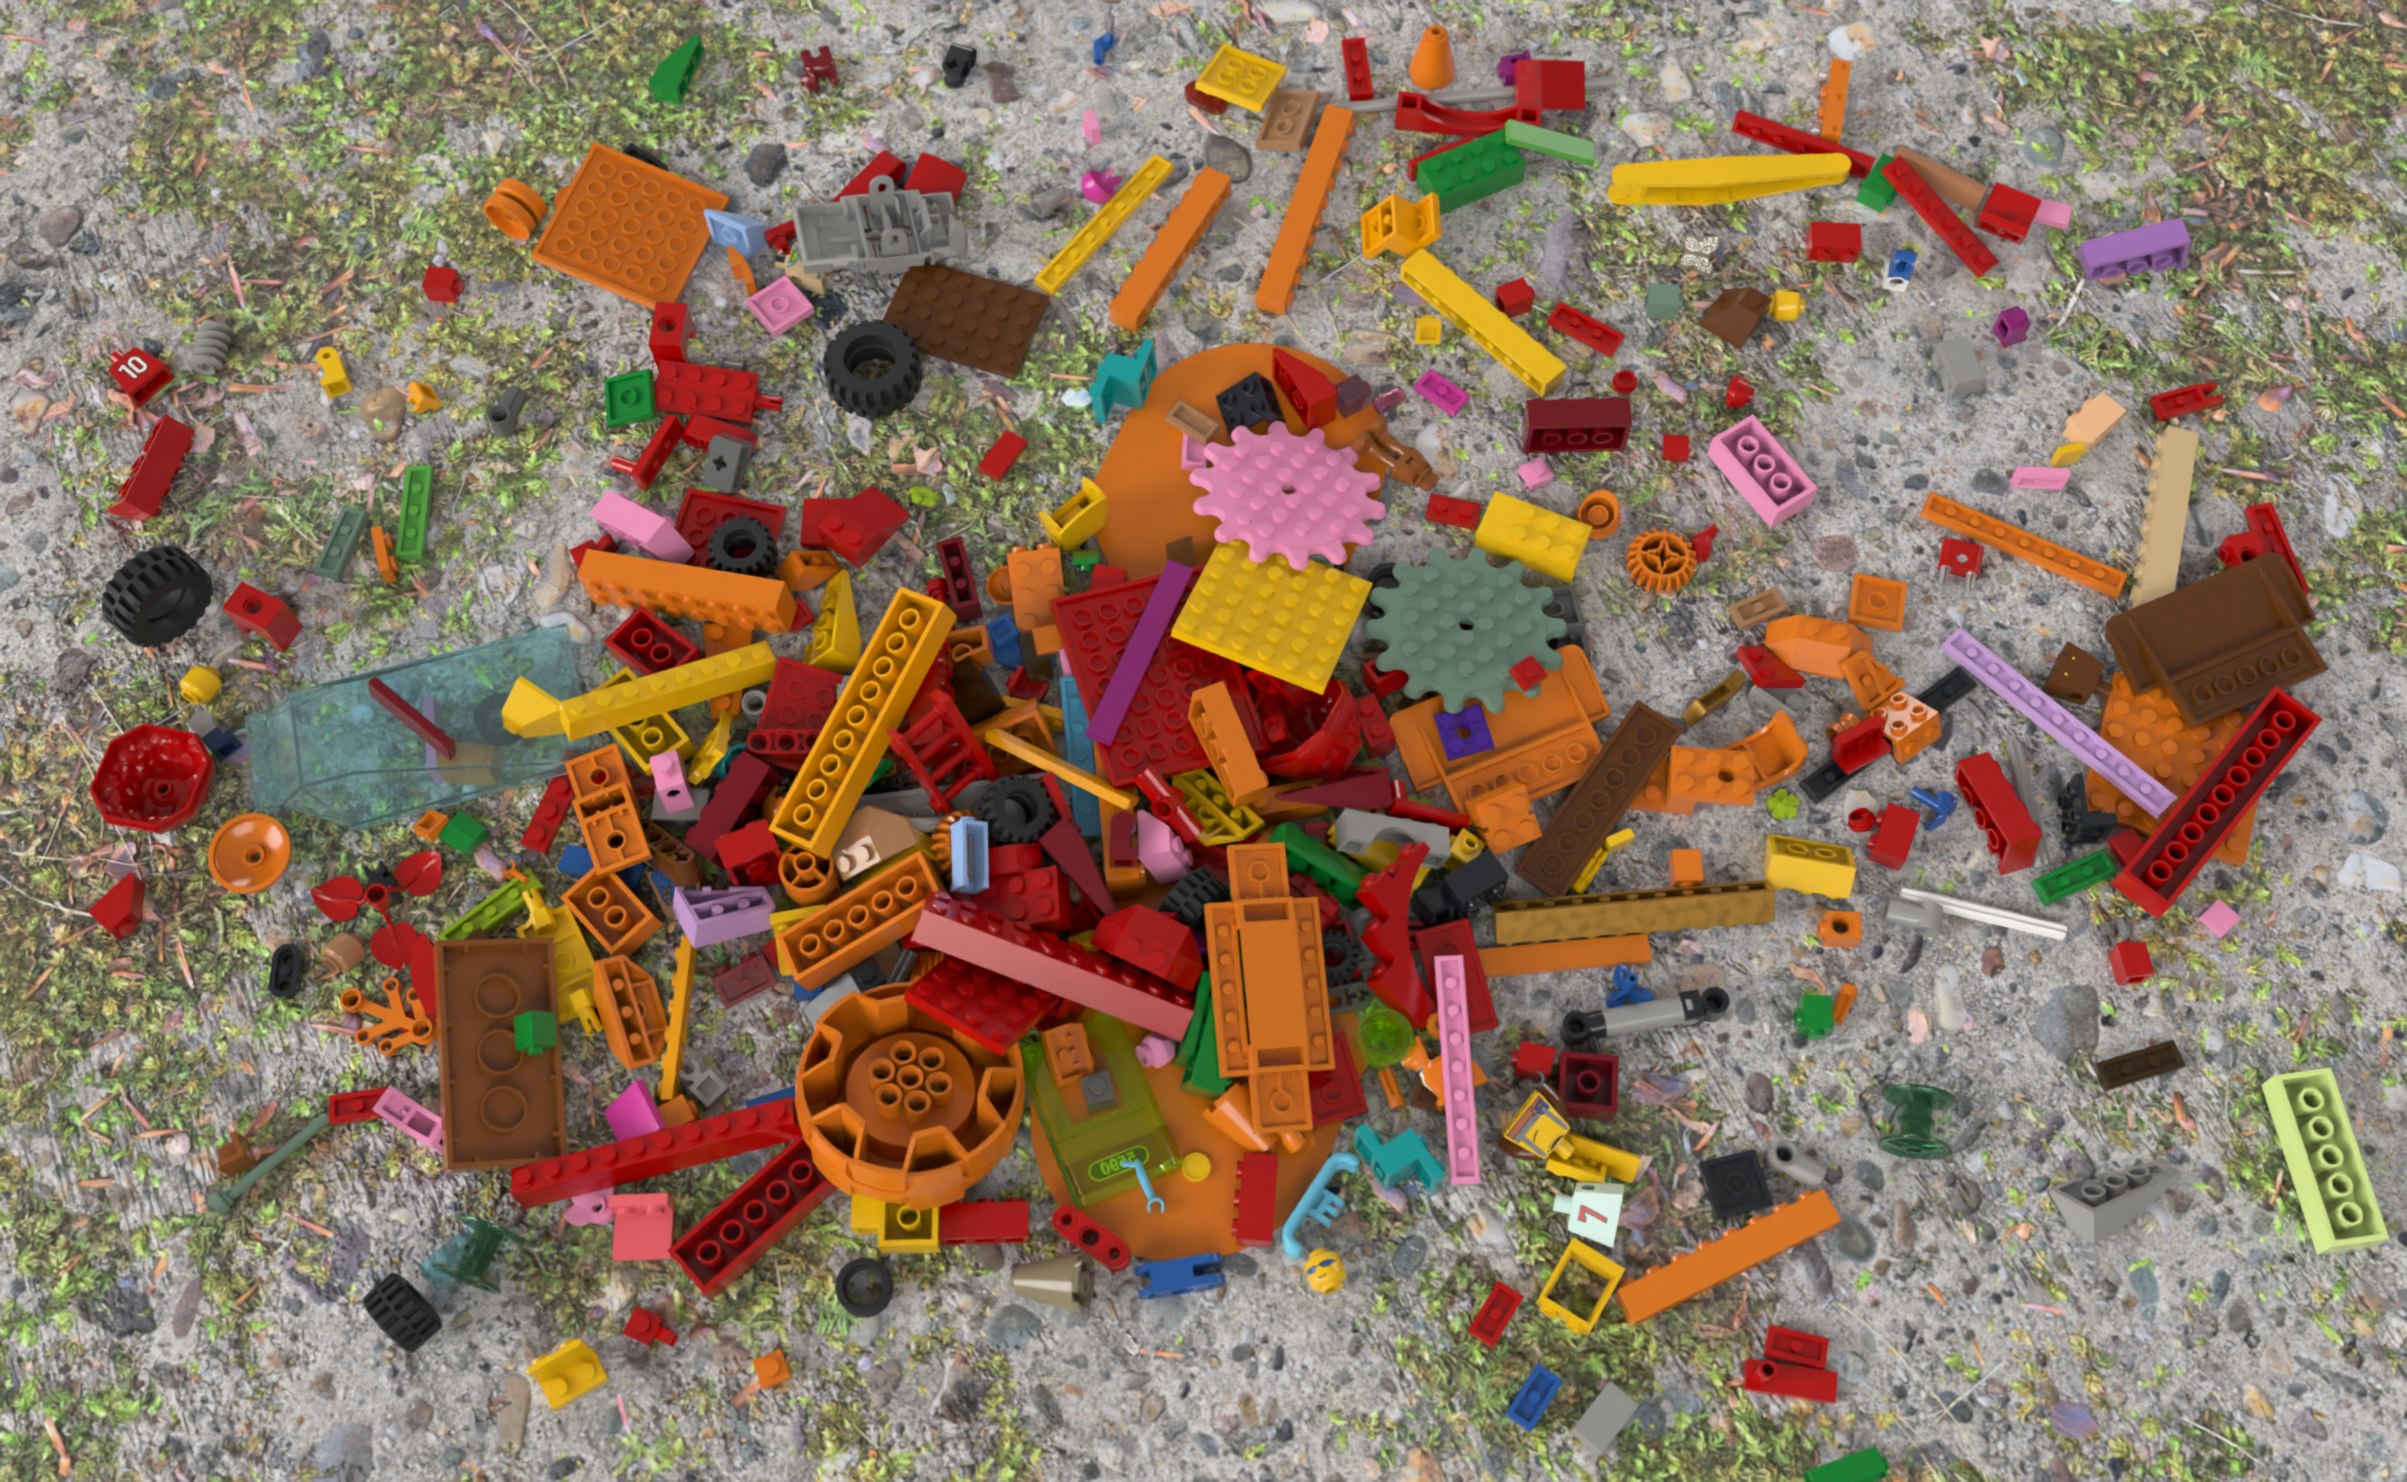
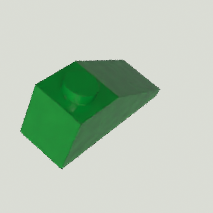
M695 34L657 66L654 75L652 74L649 79V88L652 90L654 99L682 104L705 51L700 35Z

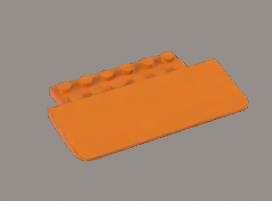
M1566 645L1554 650L1561 654L1563 666L1557 671L1544 669L1548 676L1540 682V695L1535 698H1528L1517 690L1507 691L1504 694L1506 706L1501 713L1489 712L1484 703L1477 698H1470L1465 701L1463 707L1481 704L1495 746L1493 750L1451 761L1447 760L1433 718L1435 714L1447 712L1443 707L1444 699L1442 695L1394 713L1389 720V725L1396 737L1395 745L1415 794L1443 784L1455 811L1469 816L1470 824L1467 827L1469 828L1474 825L1472 824L1465 801L1513 781L1525 785L1530 802L1576 785L1603 748L1592 724L1607 719L1611 715L1584 651L1576 645ZM1465 728L1456 730L1460 738L1467 739L1471 736L1470 732Z

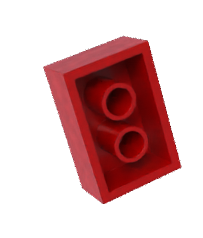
M642 605L604 641L611 656L625 667L628 666L639 678L703 659L699 648Z
M767 819L752 821L745 828L736 832H726L714 841L734 887H765L766 889L782 882L778 872L782 853L773 833L768 830L770 826Z

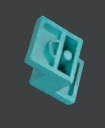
M1144 339L1141 348L1136 349L1134 358L1107 352L1104 362L1101 361L1099 363L1098 377L1096 382L1091 383L1089 389V396L1092 397V411L1095 412L1096 422L1106 424L1114 403L1140 410L1143 409L1158 371L1153 340Z
M1366 1123L1356 1128L1353 1145L1385 1191H1388L1413 1173L1416 1174L1431 1196L1441 1190L1446 1176L1444 1174L1446 1172L1445 1167L1438 1157L1433 1158L1427 1150L1428 1144L1420 1133L1415 1134L1413 1129L1409 1128L1384 1146H1381V1143H1383L1382 1138L1374 1128L1369 1129Z

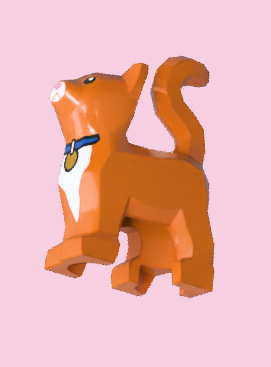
M1436 1012L1427 1019L1426 1028L1431 1036L1440 1040L1438 1012ZM1416 1036L1414 1038L1415 1043L1406 1050L1400 1059L1403 1067L1410 1068L1418 1073L1423 1085L1437 1096L1436 1106L1442 1112L1445 1110L1441 1055L1430 1060L1421 1038ZM1471 1058L1473 1087L1476 1088L1487 1084L1488 1079L1482 1069Z

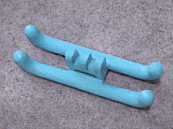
M1349 1152L1333 1154L1325 1162L1286 1221L1282 1230L1281 1242L1284 1251L1291 1258L1299 1259L1302 1256L1303 1247L1295 1240L1294 1234L1307 1215L1330 1228L1333 1222L1324 1214L1327 1213L1333 1218H1336L1339 1214L1335 1208L1330 1206L1331 1203L1339 1208H1343L1345 1205L1342 1199L1325 1189V1187L1337 1170L1345 1169L1351 1173L1358 1171L1360 1159L1356 1155Z

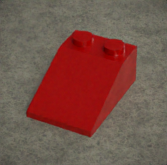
M1517 60L1513 64L1514 105L1542 106V112L1585 110V61Z
M1280 348L1272 349V378L1308 432L1334 421L1336 409L1338 408L1337 395L1339 394L1336 384L1333 381L1330 382L1324 373Z
M870 486L835 507L817 525L823 543L858 569H861L911 517V514L874 486Z

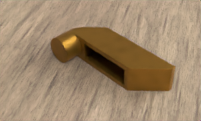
M1741 670L1732 671L1727 679L1695 700L1680 717L1690 728L1728 703L1742 689L1746 680L1745 673Z

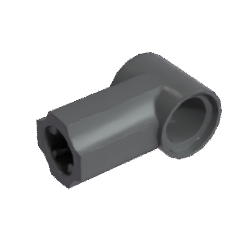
M511 385L507 387L498 405L488 411L489 422L494 433L500 438L510 437L516 432L517 426L515 422L529 398L528 393L519 386Z

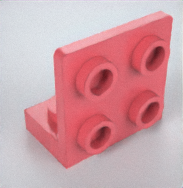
M668 1193L609 1195L608 1207L615 1213L612 1259L614 1261L671 1259L672 1256L667 1250L673 1246L675 1201Z

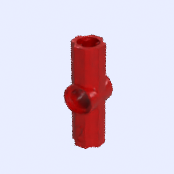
M1152 764L1145 767L1133 778L1134 782L1152 802L1151 810L1154 816L1161 821H1167L1186 844L1204 830V827L1186 807L1184 793L1175 786H1169Z

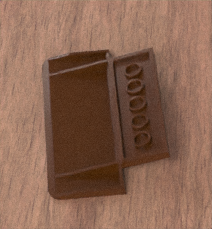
M2275 552L2263 554L2111 617L2105 624L2106 636L2134 697L2136 698L2163 686L2190 730L2263 700L2275 686L2284 691L2324 674L2329 670L2302 628L2313 623L2316 617L2296 575L2284 557Z

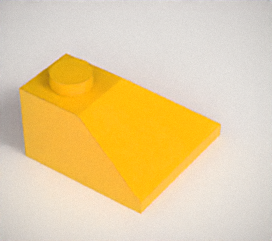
M520 676L516 680L501 711L503 726L514 735L518 733L524 738L565 734V730L560 722V701Z

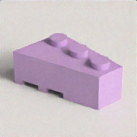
M675 887L672 911L692 947L698 948L772 929L769 914L775 913L776 906L765 887H729L728 891H711V887H702V891L684 890V887Z

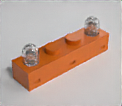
M1832 58L1829 68L1818 66L1813 69L1812 78L1816 81L1826 82V84L1822 86L1819 100L1823 101V105H1819L1817 119H1820V123H1807L1803 129L1804 133L1820 137L1835 144L1839 143L1851 61Z

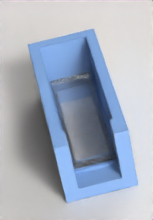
M972 816L961 817L960 821L949 826L952 841V885L950 892L977 894L989 888L988 822L977 821V818Z

